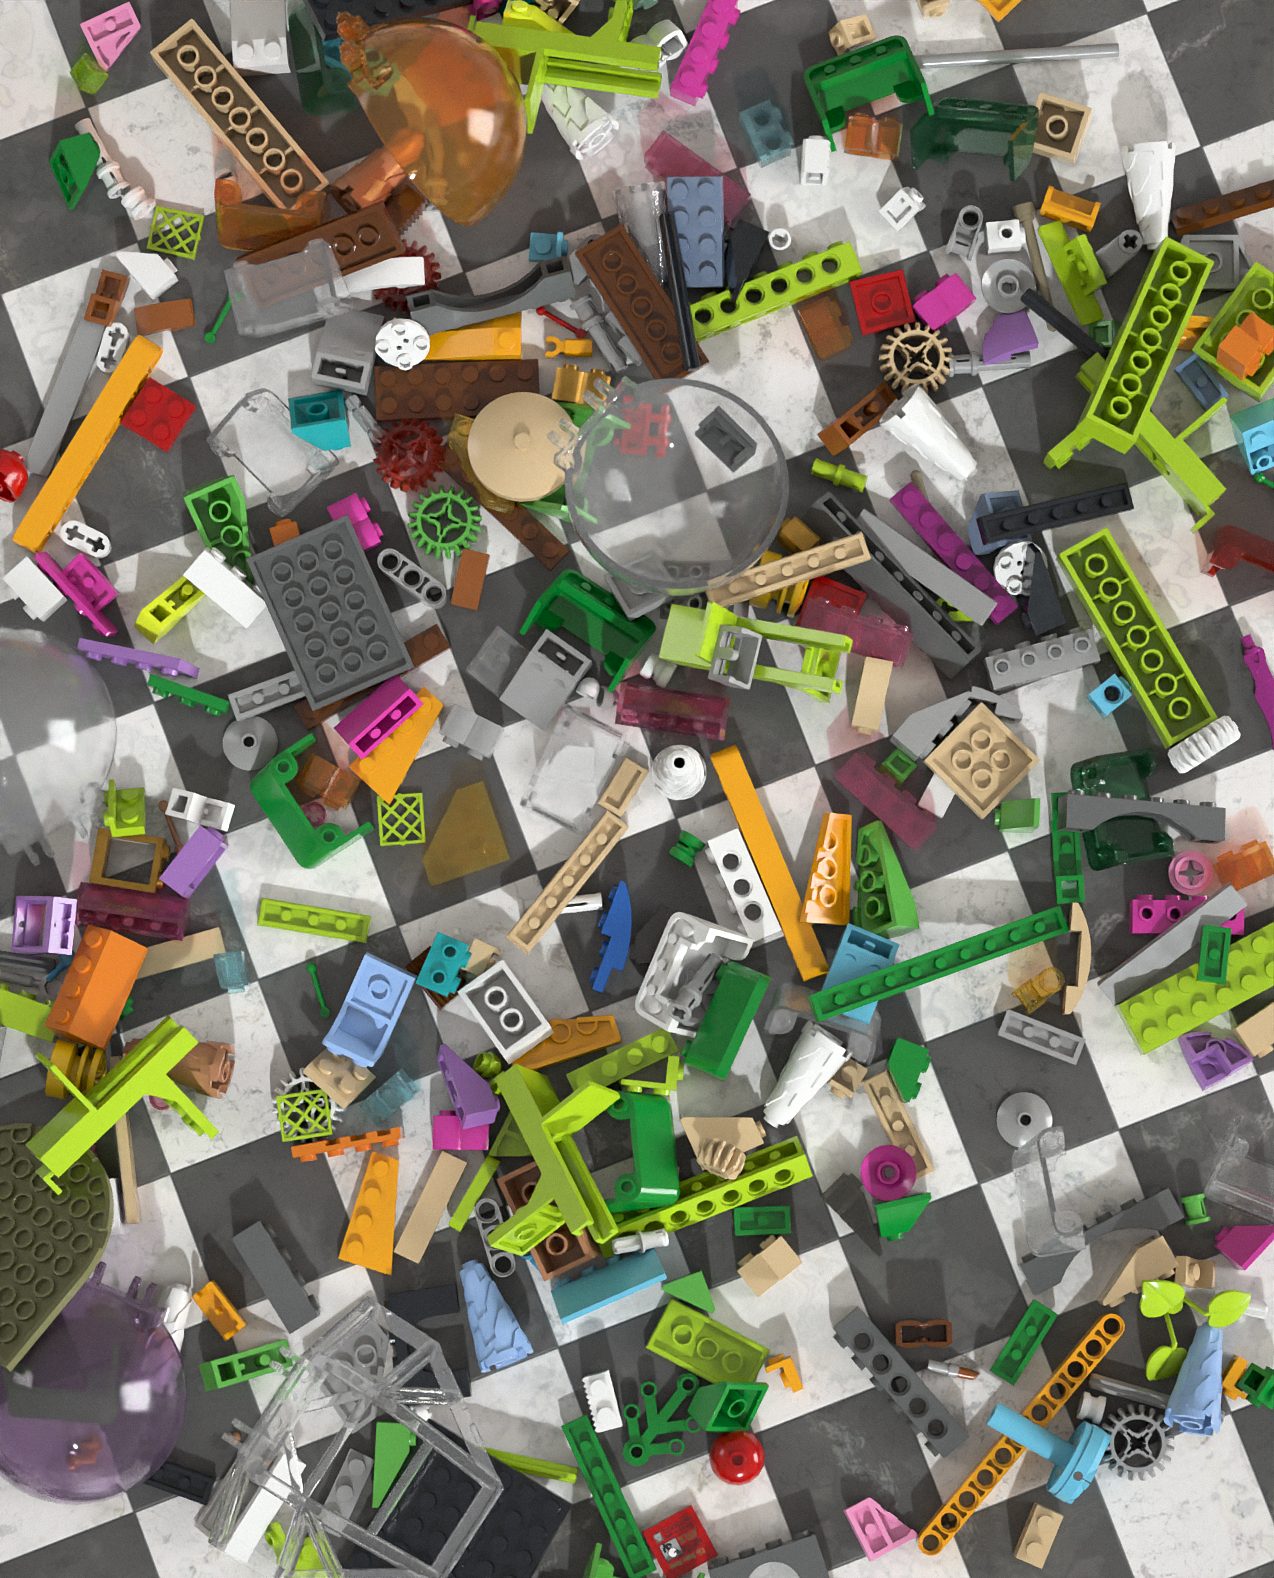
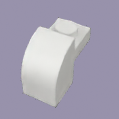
M173 788L165 814L204 827H209L210 825L214 829L227 832L235 805Z

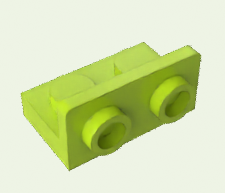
M109 780L108 790L104 791L105 806L108 807V810L103 811L105 827L110 826L112 837L146 834L145 788L117 790L115 780Z

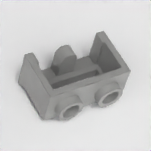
M721 624L708 679L732 688L750 690L763 635L743 627ZM735 637L733 649L729 648L731 638ZM726 660H729L730 663L727 675L725 676L723 675V671Z

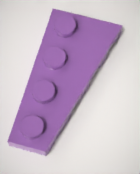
M79 638L77 649L85 652V657L101 661L102 657L111 659L110 662L113 664L127 666V663H131L141 670L152 671V669L161 670L163 674L175 677L179 674L197 679L200 669L180 658Z

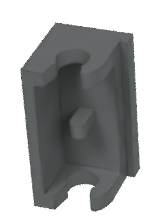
M719 405L699 423L698 426L700 428L695 432V436L733 473L756 452L758 443Z

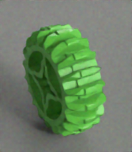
M439 485V494H435L433 488H429L428 492L431 497L426 498L422 493L419 495L420 500L423 502L422 505L417 502L412 503L413 508L418 510V513L409 512V518L416 521L408 523V528L417 530L412 532L410 536L412 539L421 538L416 543L418 548L427 545L424 551L426 555H429L435 549L436 559L441 557V551H445L446 559H451L450 551L455 550L456 555L460 557L462 555L459 549L461 546L468 550L471 549L467 540L474 543L478 541L472 532L480 533L482 530L480 526L474 525V523L482 521L480 515H473L480 510L479 506L473 505L469 507L474 501L473 497L469 496L463 500L465 496V490L463 489L458 492L457 496L454 495L455 487L452 485L449 487L448 493H445L443 485ZM445 501L440 512L425 514L434 504ZM453 503L459 505L466 512L467 522H462L461 519H457L452 515ZM448 513L451 525H447V528L443 529L442 534V527L438 521ZM422 522L429 523V525L437 528L436 542L424 533ZM464 531L457 540L445 543L448 534L451 532Z

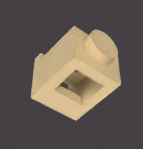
M475 938L469 950L472 953L470 961L466 968L461 967L462 970L466 971L465 977L474 980L493 967L496 960L492 959L494 954L499 956L501 950Z

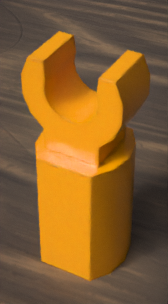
M554 336L546 337V343L556 345L554 351L545 352V356L549 359H554L560 354H565V357L592 358V339L565 338V341H560Z

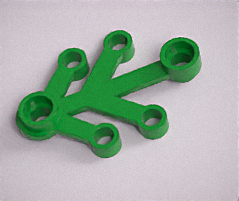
M683 1373L679 1376L677 1380L678 1389L659 1414H657L655 1398L657 1393L656 1384L652 1381H646L641 1385L640 1391L645 1400L648 1428L641 1437L637 1420L640 1415L639 1407L634 1403L627 1404L624 1407L623 1415L627 1419L630 1440L623 1447V1456L629 1464L633 1466L643 1465L652 1455L671 1453L677 1456L683 1453L685 1445L679 1438H673L669 1443H650L658 1434L680 1431L696 1433L701 1429L700 1425L696 1429L688 1427L689 1420L694 1419L692 1416L683 1420L668 1421L684 1398L697 1392L699 1380L693 1373ZM686 1379H690L694 1383L693 1388L690 1390H686L683 1387V1382ZM647 1384L654 1387V1392L651 1395H646L643 1391L644 1386ZM629 1407L636 1408L637 1414L635 1417H629L626 1414V1410ZM675 1441L680 1442L682 1445L681 1450L678 1452H674L671 1449V1444ZM634 1447H640L642 1455L634 1457L631 1450Z

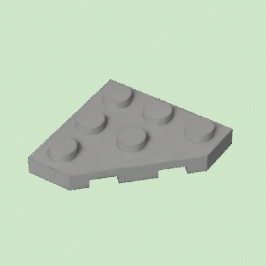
M374 1316L368 1318L304 1365L352 1434L377 1416L389 1337Z

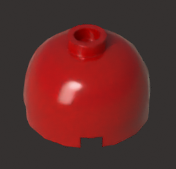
M0 449V499L13 503L21 496L27 486L28 472L24 465V459L19 453Z
M746 1430L723 1432L715 1438L710 1447L709 1462L712 1471L719 1480L728 1485L741 1486L750 1483L759 1476L764 1467L765 1453L762 1444L754 1434Z

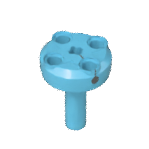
M999 1402L994 1406L986 1422V1425L1054 1463L1055 1465L1048 1479L1046 1490L1052 1493L1054 1497L1069 1504H1072L1083 1490H1086L1090 1485L1111 1440V1435L1103 1429L1083 1421L1067 1442Z

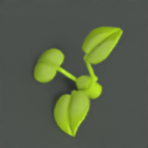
M1142 1280L1140 1310L1146 1317L1164 1315L1171 1339L1170 1347H1158L1150 1355L1146 1364V1377L1148 1380L1158 1381L1178 1374L1188 1353L1182 1347L1177 1348V1341L1169 1313H1178L1183 1307V1302H1185L1201 1315L1208 1316L1207 1322L1211 1327H1225L1236 1322L1244 1314L1250 1303V1293L1239 1290L1222 1291L1209 1301L1208 1310H1204L1187 1298L1183 1287L1178 1283L1169 1280Z

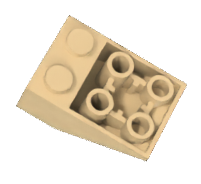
M1154 1235L1131 1247L1097 1298L1098 1304L1107 1305V1307L1110 1306L1112 1308L1125 1301L1124 1295L1127 1293L1138 1294L1142 1292V1280H1153L1155 1278L1156 1280H1164L1175 1274L1173 1269L1179 1265L1163 1235Z

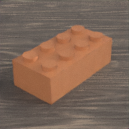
M536 1161L497 1179L513 1215H515L517 1209L528 1204L542 1175ZM555 1200L549 1203V1205L558 1207ZM565 1222L530 1250L544 1281L602 1254L587 1225L582 1228L583 1234L577 1236L571 1234Z

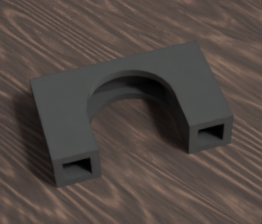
M807 1529L792 1534L793 1539L782 1542L781 1538L765 1543V1549L756 1552L754 1547L738 1552L739 1557L728 1560L727 1556L712 1561L713 1566L708 1567L710 1578H749L757 1567L769 1562H780L788 1565L798 1574L799 1578H829L816 1535L814 1532L808 1533Z

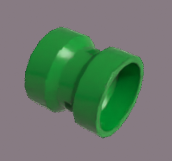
M682 830L678 836L679 841L677 845L672 846L668 854L691 868L695 862V855L701 852L706 844L687 831Z

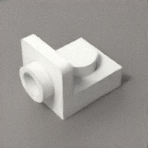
M904 187L879 212L896 231H899L918 211L923 210L926 205L922 202L923 196L915 188Z

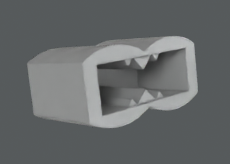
M454 703L439 733L444 736L442 741L454 748H457L460 744L469 749L467 754L482 761L483 757L490 759L505 729Z

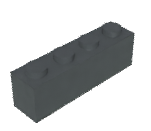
M259 1220L232 1237L231 1240L287 1331L291 1334L319 1317L320 1313L318 1310L321 1308V1305L314 1294H307L303 1287L307 1284L299 1270L294 1272L288 1262L292 1258L284 1246L279 1248L274 1238L277 1237V1234L269 1222L264 1224L263 1220Z

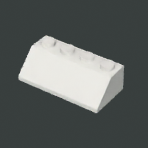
M254 1430L194 1526L222 1551L246 1561L300 1477L306 1464L279 1444Z

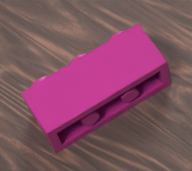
M395 675L381 684L338 723L334 729L361 759H364L418 710L423 703L402 679Z

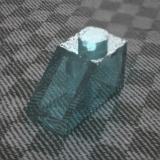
M234 951L213 954L220 988L228 990V994L245 992V987L251 986L247 953Z

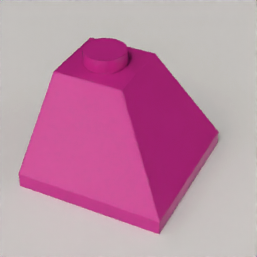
M1234 1225L1229 1229L1224 1226L1214 1237L1217 1242L1213 1247L1236 1269L1246 1270L1274 1240V1225Z

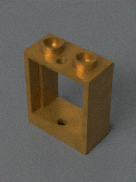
M98 828L89 883L158 895L159 889H163L165 885L159 878L164 873L162 872L164 861L168 862L171 846L167 845V840L161 837L142 834L112 837L110 829ZM112 838L156 845L149 885L105 878Z

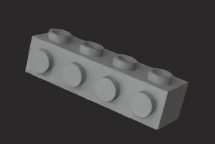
M1083 626L1068 630V635L1058 638L1057 634H1051L1042 637L1041 643L1031 645L1030 641L1014 645L1015 650L1005 652L1004 648L988 652L989 657L983 660L991 692H997L1098 664L1100 656L1092 629L1084 630Z

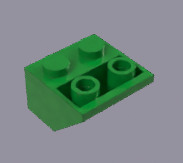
M897 1037L894 1039L885 1067L901 1101L908 1103L911 1099L917 1098L922 1083L917 1082L920 1073L927 1072L932 1057L927 1055L929 1049Z

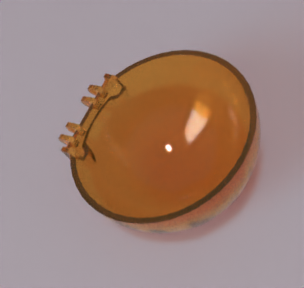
M339 12L336 17V23L338 24L337 32L344 40L341 46H339L341 62L352 76V80L348 82V87L357 95L380 139L408 178L436 208L460 225L465 227L477 225L501 203L516 180L526 150L528 135L527 111L521 88L512 69L500 53L486 40L455 23L434 18L407 17L385 21L369 27L359 15L354 17L349 12Z

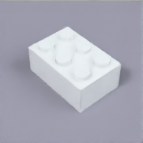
M503 959L457 991L508 1064L514 1062L554 1033L550 1024Z

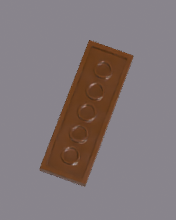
M379 201L241 255L235 261L260 309L403 254L406 248L383 201Z
M622 224L575 252L578 261L662 392L709 364L708 358L696 341L700 367L695 371H686L684 369L674 305Z
M538 359L416 364L409 370H401L398 366L394 365L374 366L377 422L476 418L485 406L501 396L516 392L540 394Z

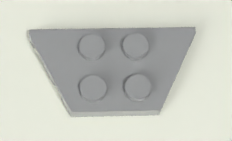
M1184 235L1180 241V244L1215 261L1202 291H1235L1254 264L1250 255L1246 253L1245 246L1239 235Z

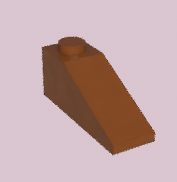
M884 381L833 420L817 435L834 456L849 447L878 423L895 399L899 401V399Z

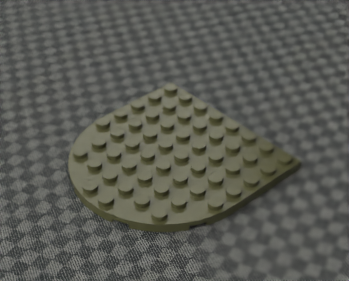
M14 1123L0 1126V1365L10 1372L92 1274L107 1246L114 1218L113 1191L105 1168L90 1148L59 1178L56 1175L50 1178L62 1190L59 1195L35 1172L43 1163L25 1145L44 1126H33L32 1123Z

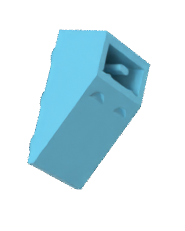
M848 923L837 945L821 991L892 966L900 944ZM878 1001L845 1012L843 1015L868 1025Z

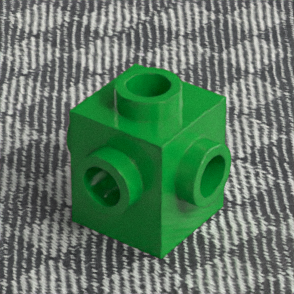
M1251 1363L1236 1386L1247 1394L1246 1400L1257 1408L1264 1405L1272 1410L1274 1407V1370L1268 1366L1262 1369L1256 1364Z

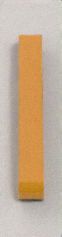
M138 335L133 340L17 528L12 539L14 543L34 555L43 550L117 430L124 415L157 365L163 353L162 347L141 335Z
M734 744L710 754L715 771L803 981L805 982L827 973L829 967L811 923L799 922L803 904L737 746Z

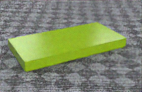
M672 1297L645 1348L713 1384L723 1381L754 1382L770 1352V1349Z

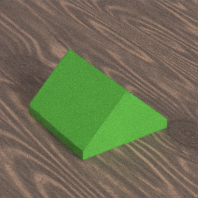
M701 1269L665 1282L662 1286V1290L712 1314L715 1311V1306Z

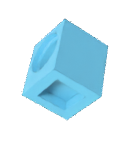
M1113 674L1086 698L1104 719L1132 696L1129 692L1131 686L1122 676L1118 678ZM1106 688H1114L1117 691L1118 699L1116 701H1109L1105 698L1104 691Z

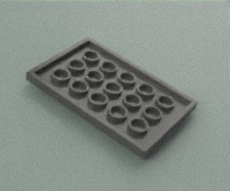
M348 515L246 559L312 711H316L414 668Z

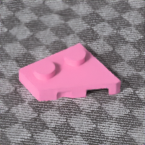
M130 2L80 24L103 73L109 70L141 29V25Z
M870 1497L843 1510L869 1561L875 1560L918 1536L913 1529L907 1527Z

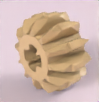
M707 1138L699 1149L696 1161L703 1169L708 1170L709 1173L732 1180L736 1179L742 1171L746 1156L740 1149L726 1141H721L717 1138Z

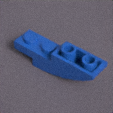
M620 881L619 886L613 885L608 901L612 902L609 913L603 911L598 927L603 928L601 934L611 938L610 942L604 941L599 953V957L603 958L600 968L594 967L589 983L593 984L592 990L601 994L604 992L612 968L623 972L630 947L632 930L631 905L626 883Z

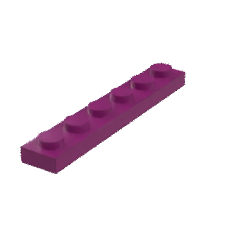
M912 482L908 483L890 498V503L945 566L998 602L989 615V618L996 626L1019 607Z

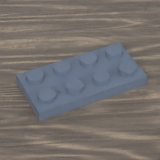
M723 176L667 177L668 212H672L675 216L686 286L725 287Z

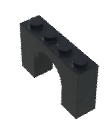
M456 1284L389 1294V1300L384 1301L386 1317H391L393 1328L388 1329L390 1345L396 1346L397 1356H393L392 1361L394 1373H399L401 1384L396 1385L398 1400L404 1401V1407L471 1397L472 1388L468 1367L439 1372L429 1371L414 1361L409 1350L410 1334L419 1321L428 1317L460 1312Z

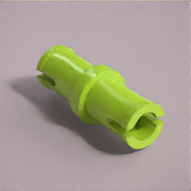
M818 458L815 459L811 470V475L832 481L833 485L839 486L841 484L863 492L868 475L845 469V465L840 464L836 466Z

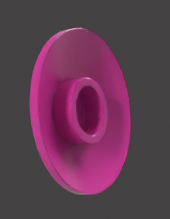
M879 1146L869 1152L863 1160L861 1166L862 1183L865 1189L879 1200L892 1201L904 1197L911 1191L916 1181L917 1172L914 1160L904 1149L898 1146ZM888 1167L893 1168L895 1172L892 1178H887L884 1174L885 1169Z

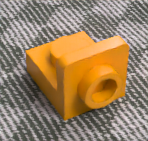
M782 1353L768 1359L769 1365L765 1366L767 1373L783 1367L784 1372L779 1374L785 1389L791 1387L793 1393L804 1389L791 1356L785 1358Z
M1237 1355L1232 1357L1222 1373V1393L1234 1401L1237 1397L1243 1400L1247 1397V1394L1234 1387L1235 1383H1238L1246 1372L1247 1368L1245 1367L1248 1364L1246 1360Z

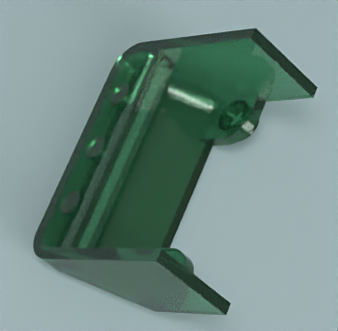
M943 97L932 104L933 115L929 116L926 111L910 129L912 170H918L927 159H933L935 162H945L955 152L1003 157V165L1009 168L1010 181H1016L1031 162L1039 123V109L1036 106L1027 104Z

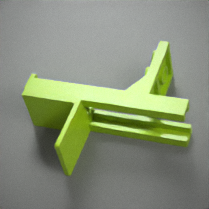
M613 0L615 7H610L608 22L591 37L478 22L475 15H470L466 30L467 51H472L474 78L528 85L525 96L526 131L529 134L533 133L545 83L658 99L662 83V73L622 68L621 66L657 71L658 62L661 59V47L627 42L634 14V0ZM549 56L559 57V58H566V59L581 60V61H588V62H595V63H597V64L586 63V62H578V61H571V60H564V59H557V58H550Z
M1098 352L1080 367L1081 371L1075 376L1090 394L1105 363V360ZM1225 397L1221 398L1175 439L1149 411L1135 443L1137 448L1198 516L1202 515L1203 518L1190 529L1193 534L1215 515L1209 506L1220 498L1226 488L1184 441L1223 408L1228 401ZM1075 429L1047 453L1042 463L1049 471L1055 466L1060 469L1071 459V456L1074 454L1072 451L1076 448L1078 451H1081L1092 441V437Z
M708 601L706 610L676 604L671 605L659 658L664 661L710 671L720 625L738 626L763 635L762 638L798 644L806 648L801 672L756 664L753 679L774 682L801 691L818 702L828 704L832 693H841L843 680L835 679L841 652L850 654L853 640L846 635L739 617L711 601ZM735 637L731 638L729 648L733 649ZM726 660L723 673L727 674L729 660Z
M167 1015L85 1095L50 1060L38 1052L35 1057L72 1094L74 1099L25 1145L43 1163L35 1172L59 1195L62 1190L50 1178L54 1175L59 1178L145 1094L163 1098V1101L181 1116L180 1119L199 1136L204 1133L212 1140L219 1133L217 1128L166 1075L199 1042L184 1026H178Z
M518 1064L513 1065L506 1072L502 1071L488 1084L493 1093L503 1095L542 1175L528 1204L517 1209L515 1215L506 1222L497 1225L494 1231L486 1237L490 1246L523 1256L565 1222L571 1234L582 1235V1228L587 1225L594 1241L601 1244L605 1243L619 1232V1229L572 1135L620 1098L619 1093L592 1081H587L560 1102L546 1075ZM555 1200L558 1207L549 1205V1203Z

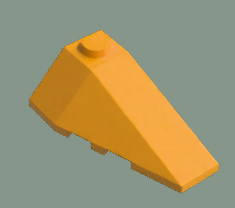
M522 311L430 335L429 352L421 362L522 360Z

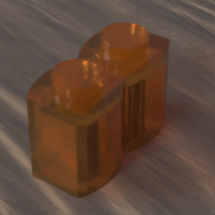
M855 113L854 116H849L843 153L897 161L903 124L898 123V120L892 117H882L881 120L871 119L869 114Z
M826 296L798 309V317L820 362L850 349L851 344L849 341H852L853 337L848 326H842L838 317L841 316V311L835 300L831 302L829 297Z
M312 753L296 782L302 785L299 789L300 791L313 798L317 793L326 798L323 802L325 805L338 811L340 807L347 809L362 780Z
M1256 839L1243 845L1244 851L1234 855L1231 850L1217 857L1219 862L1214 864L1213 868L1222 887L1230 882L1239 891L1274 875V857L1266 841L1259 844Z

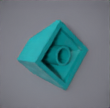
M342 390L288 398L291 430L294 435L323 451L341 450L345 447H351Z

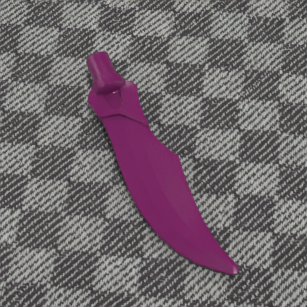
M1251 634L1240 638L1246 650L1244 651L1243 661L1249 668L1252 678H1254V698L1267 721L1274 750V678L1266 663L1264 649L1256 646Z

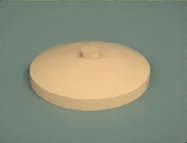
M530 392L510 393L490 402L475 418L468 437L470 464L478 480L495 495L519 502L538 500L557 491L572 474L578 457L577 432L569 415L553 400Z

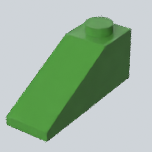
M1040 798L1005 801L999 804V809H994V825H999L998 832L1032 833L1039 827Z
M286 1339L199 1364L206 1392L294 1366Z
M377 1422L372 1508L380 1506L409 1454L411 1446H416L417 1429H412V1422Z

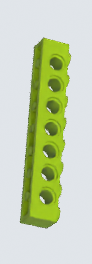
M842 241L835 242L827 247L828 250L818 254L817 251H813L804 255L802 261L794 264L792 261H788L777 266V271L769 274L763 271L752 276V281L745 284L736 302L730 299L729 286L726 287L727 291L722 293L710 292L702 296V301L692 305L689 302L697 343L860 278L862 269L851 242L849 241L844 244ZM831 261L836 265L837 269L834 272H826L823 270L822 264ZM805 271L811 275L812 279L809 282L803 283L797 279L796 275L799 272ZM774 282L784 283L786 290L781 293L773 291L771 285ZM749 292H757L761 299L756 303H751L746 299V295ZM724 302H731L735 305L736 309L732 313H725L721 310L720 306ZM700 312H706L709 314L710 320L707 323H699L695 316Z
M792 1137L747 1155L744 1167L736 1179H725L707 1171L679 1182L680 1195L678 1200L672 1205L611 1214L619 1232L605 1243H598L604 1258L616 1255L612 1249V1240L616 1238L635 1235L636 1231L649 1232L665 1228V1231L669 1234L812 1177V1172L798 1137Z

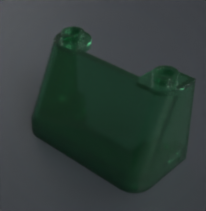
M303 2L290 14L288 25L300 99L304 111L312 116H320L358 109L349 73L337 67L326 69L322 38Z
M1152 747L1098 755L1074 763L1070 769L1072 789L1085 791L1086 796H1094V793L1105 792L1111 793V798L1121 799V795H1136L1138 800L1147 801V798L1150 796L1146 778L1154 774L1157 761ZM1138 815L1118 816L1102 822L1093 830L1082 833L1087 861L1090 868L1094 871L1108 870L1175 856L1172 837L1165 831H1157L1153 818Z

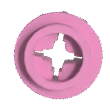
M1185 851L1178 854L1171 861L1168 875L1171 885L1179 893L1196 895L1206 890L1213 878V869L1210 861L1203 854L1196 851ZM1189 861H1191L1194 871L1202 872V874L1193 877L1191 885L1187 876L1179 874V872L1188 869Z

